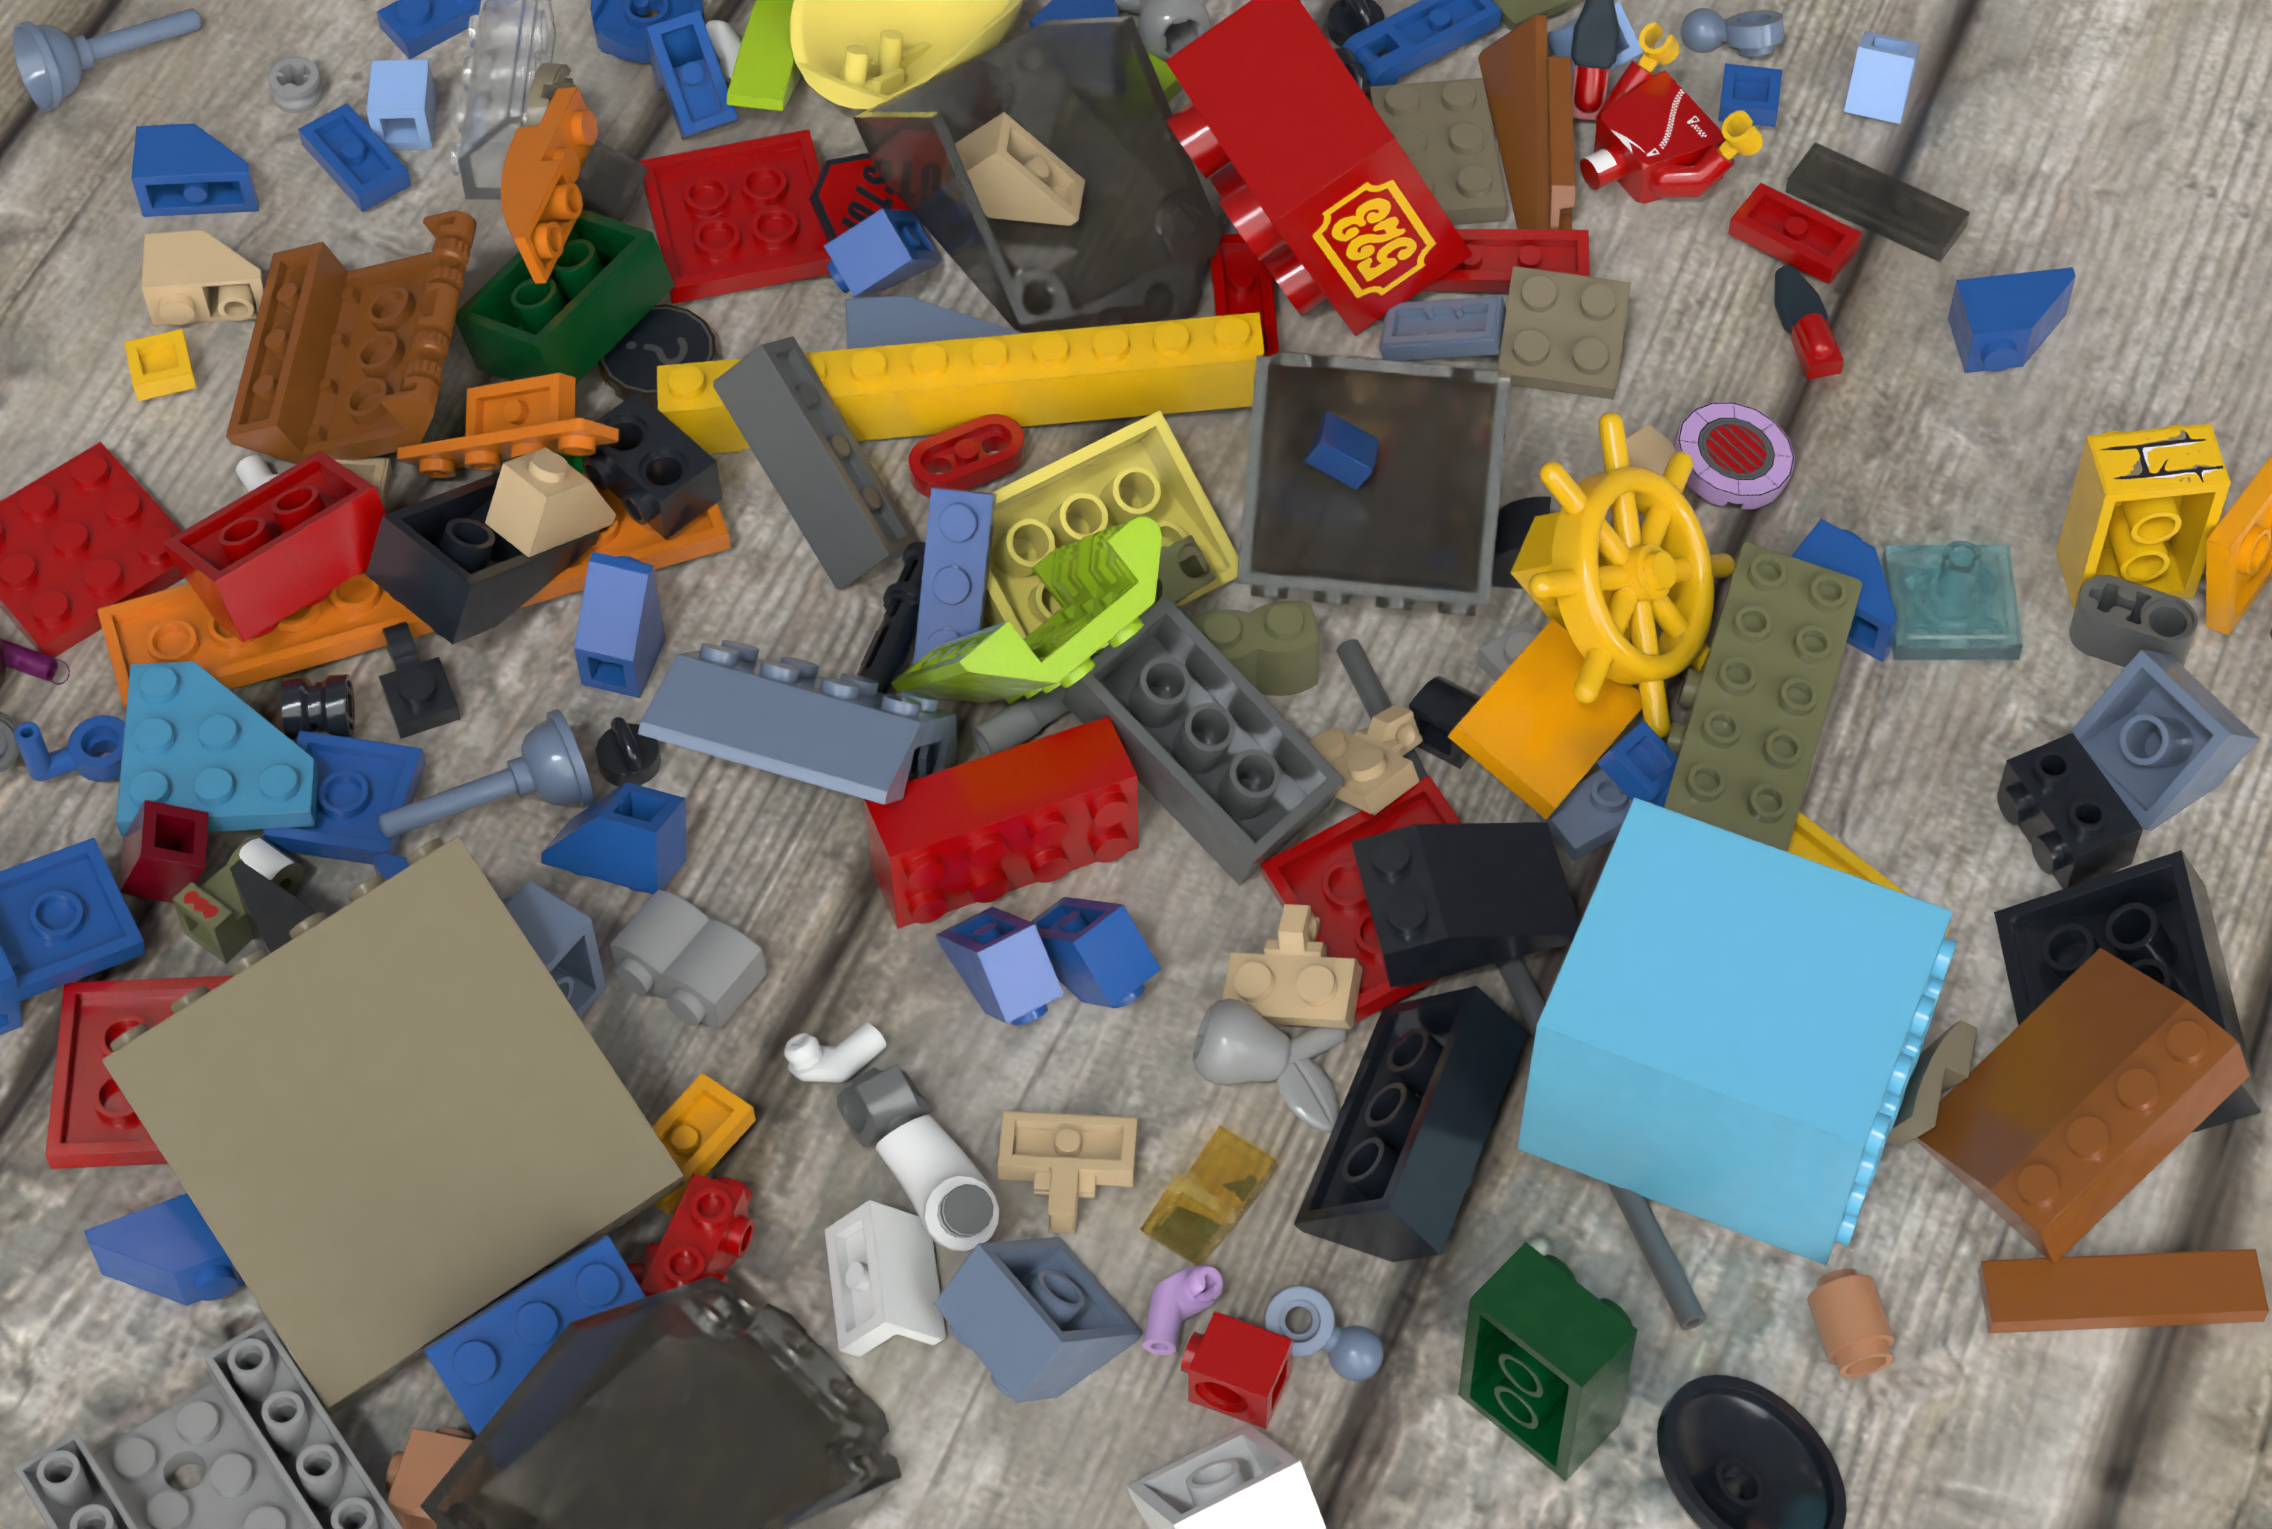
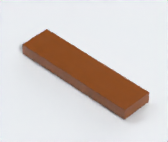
M2256 1249L2062 1257L2055 1265L2047 1258L1981 1261L1978 1270L1988 1334L2264 1322L2269 1311Z

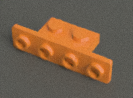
M554 373L468 388L465 437L397 448V461L419 467V474L424 477L450 478L456 476V468L466 467L477 471L499 470L502 468V461L512 460L545 447L554 453L559 452L564 455L595 454L596 446L617 443L619 441V429L585 418H575L576 378L562 373Z

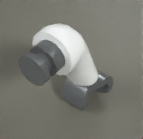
M898 1064L884 1071L874 1067L852 1079V1085L843 1089L837 1096V1107L848 1128L862 1147L866 1148L879 1141L875 1149L901 1184L931 1238L937 1244L950 1251L961 1252L972 1250L978 1243H985L989 1240L998 1225L999 1207L996 1197L987 1181L964 1151L930 1115H927L933 1110L906 1072L900 1070Z

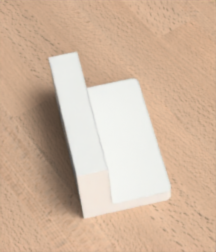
M868 1200L825 1229L839 1351L861 1357L896 1334L930 1345H936L945 1339L943 1315L933 1304L940 1295L933 1239L926 1231L919 1216Z

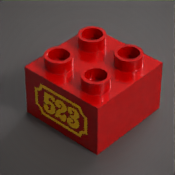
M1251 0L1165 61L1192 101L1166 119L1167 124L1206 179L1209 178L1221 196L1219 200L1221 207L1257 259L1259 261L1263 260L1284 294L1301 316L1328 299L1352 333L1357 336L1383 318L1389 309L1406 302L1473 255L1389 128L1300 0Z

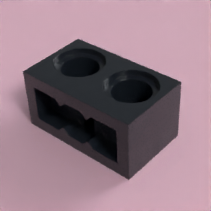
M638 392L595 421L619 429V441L617 443L596 446L595 454L585 456V459L582 461L583 469L597 488L603 491L608 488L621 499L628 514L639 525L643 526L648 523L664 539H668L722 500L717 461Z

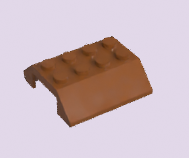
M457 210L424 217V225L435 237L432 252L347 271L324 242L273 253L226 433V438L231 444L296 464L320 450L334 460L356 461L397 452L399 447L420 444L436 409L439 388L443 378V370L441 369L448 356L449 344L464 285L463 275L469 263L470 251L476 232L477 223L470 214Z

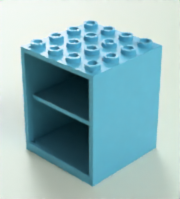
M1634 797L1537 1023L1517 1149L1619 1188L1631 1190L1648 1199L1827 1265L1835 1242L1847 1247L1850 1243L1868 1188L1870 1189L1889 1132L1893 1129L1910 1076L1914 1073L1924 1046L1925 1037L1957 945V941L1945 937L1953 911Z

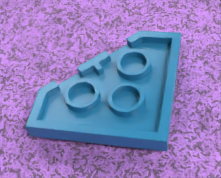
M196 662L131 664L116 824L121 836H125L144 800L209 812L207 832L315 826L318 770L313 757Z

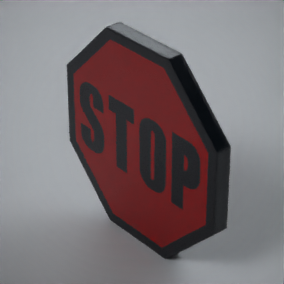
M868 153L827 160L821 168L809 197L828 242H831L882 208L914 211L922 225H924L926 220L907 176Z

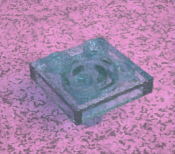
M1961 540L1951 542L1948 545H1885L1882 558L1883 573L1897 615L1892 639L1893 660H2019L2023 641L2009 545H1974L1968 541Z

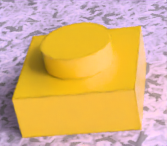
M183 329L124 342L137 401L197 388Z

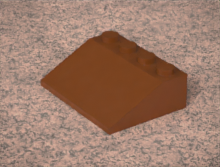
M2099 948L1969 1073V1078L1957 1084L1939 1102L1935 1127L1914 1140L2055 1265L2227 1099L2250 1074L2240 1044L2235 1038L2184 997Z

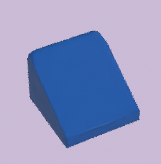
M1326 411L1322 416L1304 462L1357 490L1373 471L1379 439Z

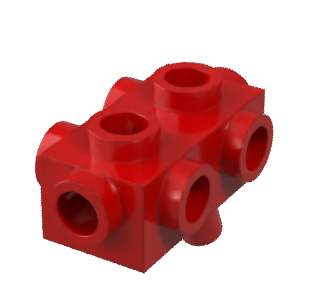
M693 1173L661 1243H650L644 1255V1262L625 1263L645 1294V1297L642 1299L645 1319L658 1331L674 1338H686L688 1335L697 1337L703 1323L711 1316H716L721 1309L728 1288V1277L725 1275L730 1265L737 1258H742L745 1255L754 1233L755 1221L749 1217L747 1208L752 1198V1192L743 1183L729 1177H717L714 1180Z

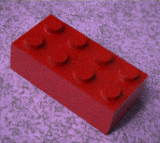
M1109 716L906 783L904 796L901 800L884 805L863 799L871 869L897 929L914 923L925 924L941 918L946 912L976 902H993L1009 891L1036 882H1052L1061 878L1069 871L1096 862H1112L1121 858L1127 852L1139 848L1137 774Z

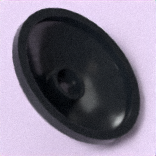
M1707 1375L1687 1382L1666 1402L1661 1411L1657 1427V1447L1662 1470L1677 1503L1698 1529H1843L1847 1511L1846 1495L1837 1464L1817 1431L1784 1399L1749 1380L1728 1375Z

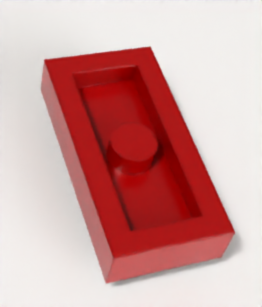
M1763 183L1756 187L1731 217L1728 232L1729 235L1829 285L1859 249L1862 232Z

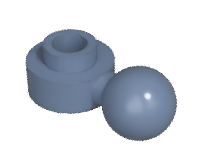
M1699 8L1691 11L1684 18L1681 25V38L1686 47L1698 53L1712 52L1722 42H1727L1730 47L1740 49L1742 56H1763L1772 53L1774 45L1784 40L1783 15L1776 11L1758 10L1739 13L1728 19H1723L1712 9Z
M1290 1285L1277 1291L1268 1301L1263 1315L1264 1329L1293 1339L1292 1356H1308L1323 1350L1328 1353L1329 1362L1333 1370L1340 1377L1349 1381L1366 1380L1372 1377L1382 1365L1384 1351L1379 1337L1372 1330L1363 1326L1354 1325L1341 1329L1334 1325V1313L1330 1303L1314 1288L1305 1285ZM1300 1306L1306 1308L1311 1317L1309 1326L1301 1332L1290 1331L1285 1324L1287 1312L1293 1307Z

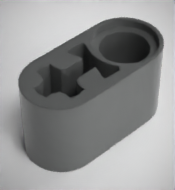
M2098 575L2088 579L2080 589L2069 628V636L2073 645L2082 653L2122 667H2126L2141 649L2171 655L2184 667L2197 628L2198 617L2194 608L2179 597L2119 577Z

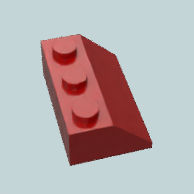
M320 450L163 542V545L168 555L216 622L244 643L251 638L262 637L272 632L278 626L279 621L302 607L322 602L331 594L332 589L352 577L366 574L382 516L387 513L373 485Z

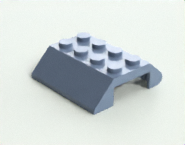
M722 640L721 646L702 643L700 651L677 654L645 712L638 730V734L884 805L903 799L908 775L915 774L917 767H919V778L956 766L958 755L956 714L937 709L938 698L909 690H902L900 696L877 692L879 682L873 679L842 673L840 679L822 677L817 675L819 665L792 657H781V662L758 659L759 648L730 640Z

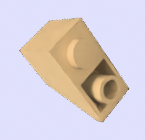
M205 230L144 234L141 288L153 326L227 320L241 321L257 318L265 287L261 269Z

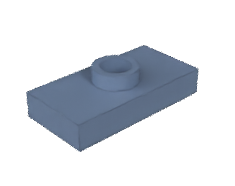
M1491 296L1403 302L1392 307L1385 314L1379 346L1383 360L1403 361L1499 355L1506 315L1503 297Z
M1602 769L1579 781L1547 820L1538 813L1537 817L1541 822H1548L1552 836L1570 858L1575 861L1617 838L1632 800Z

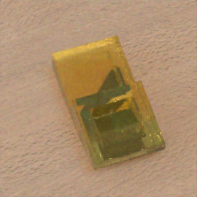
M1219 1125L1186 1176L1183 1177L1177 1173L1140 1228V1231L1194 1266L1201 1265L1242 1219L1268 1184L1279 1165L1275 1158Z

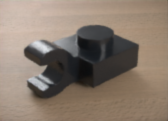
M406 621L383 628V634L388 645L387 650L395 671L379 676V680L400 739L460 720L458 706L440 658L437 657L420 662Z

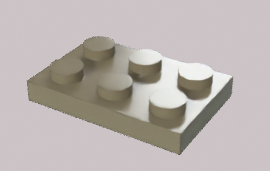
M1483 78L1370 86L1369 101L1453 225L1506 221L1507 204Z

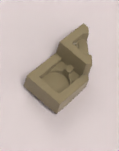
M1960 1020L1947 1029L1920 1054L1914 1073L1910 1076L1906 1087L1905 1096L1893 1129L1889 1132L1887 1143L1900 1148L1935 1127L1941 1094L1969 1078L1977 1027Z

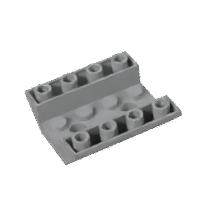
M266 1320L203 1356L214 1382L91 1454L78 1431H75L13 1468L49 1529H403ZM198 1464L206 1468L202 1481L193 1488L177 1490L169 1486L173 1473L184 1465Z

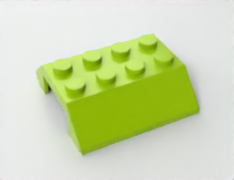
M1146 516L1136 517L1120 525L1112 526L1109 529H1104L1054 549L1032 567V570L1062 607L1024 639L1013 625L1006 621L938 644L891 684L898 693H901L902 690H909L941 699L981 704L1004 698L1010 704L1023 695L1029 699L1041 690L1047 694L1060 685L1064 688L1070 687L1095 667L1096 664L1090 657L1092 654L1101 651L1109 644L1112 648L1118 647L1144 626V623L1138 616L1155 603L1162 542L1159 525L1153 519Z

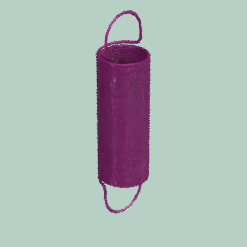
M1 639L5 652L2 650L4 655L3 664L6 667L45 681H51L57 685L63 684L68 680L70 669L66 662ZM58 661L66 664L69 671L67 679L62 683L52 681L58 669Z

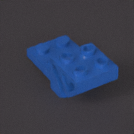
M95 838L0 871V1035L23 1027L19 1001L145 954L144 940Z

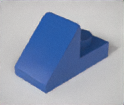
M700 10L645 28L657 91H665L681 138L685 139L736 122L739 118L735 107L727 105L728 88Z

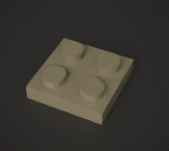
M1513 266L1495 383L1614 400L1631 282Z

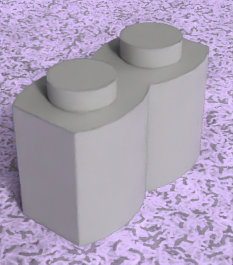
M659 889L610 944L616 968L615 974L620 982L638 995H645L649 992L656 997L666 999L670 1010L680 1020L692 1026H697L701 1023L707 1027L720 1030L767 975L763 950L754 941L725 923L709 919L703 912L686 900Z

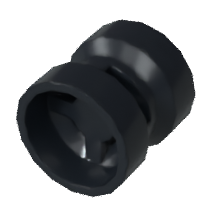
M349 674L328 675L323 682H316L315 686L305 676L286 677L283 679L281 689L282 720L285 735L290 740L297 739L300 730L315 732V728H318L319 732H327L329 735L353 736L355 730V700L352 680Z

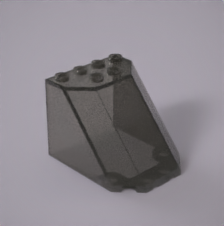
M1133 16L1047 20L853 117L878 174L1014 330L1023 333L1179 320L1196 314L1203 294V290L1199 287L1209 257H1215L1222 233L1191 158L1166 122V119L1171 117L1173 113ZM1005 112L1085 179L1079 220L1071 226L988 218L983 212L955 143Z
M1270 350L1256 356L1237 584L1251 585V596L1287 599L1288 588L1313 590V601L1328 604H1350L1353 594L1376 596L1375 607L1394 610H1413L1415 600L1439 602V613L1459 616H1475L1476 605L1489 607L1512 371L1445 363ZM1326 411L1379 439L1373 471L1357 490L1304 462L1322 416Z
M709 1276L570 1322L420 1507L435 1522L437 1529H846L888 1492L902 1475L897 1458L885 1450L881 1440L890 1431L885 1412L869 1395L864 1394L849 1374L822 1346L818 1345L807 1334V1330L790 1313L769 1303L763 1310L754 1308L739 1296L734 1286Z

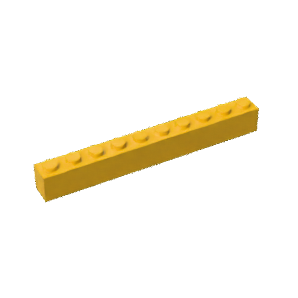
M1260 312L804 353L857 441L935 435L990 414L1010 417L1021 427L1149 416L1161 410L1162 414L1267 405L1265 354ZM743 358L657 366L658 410L709 455L752 451L713 387V382Z

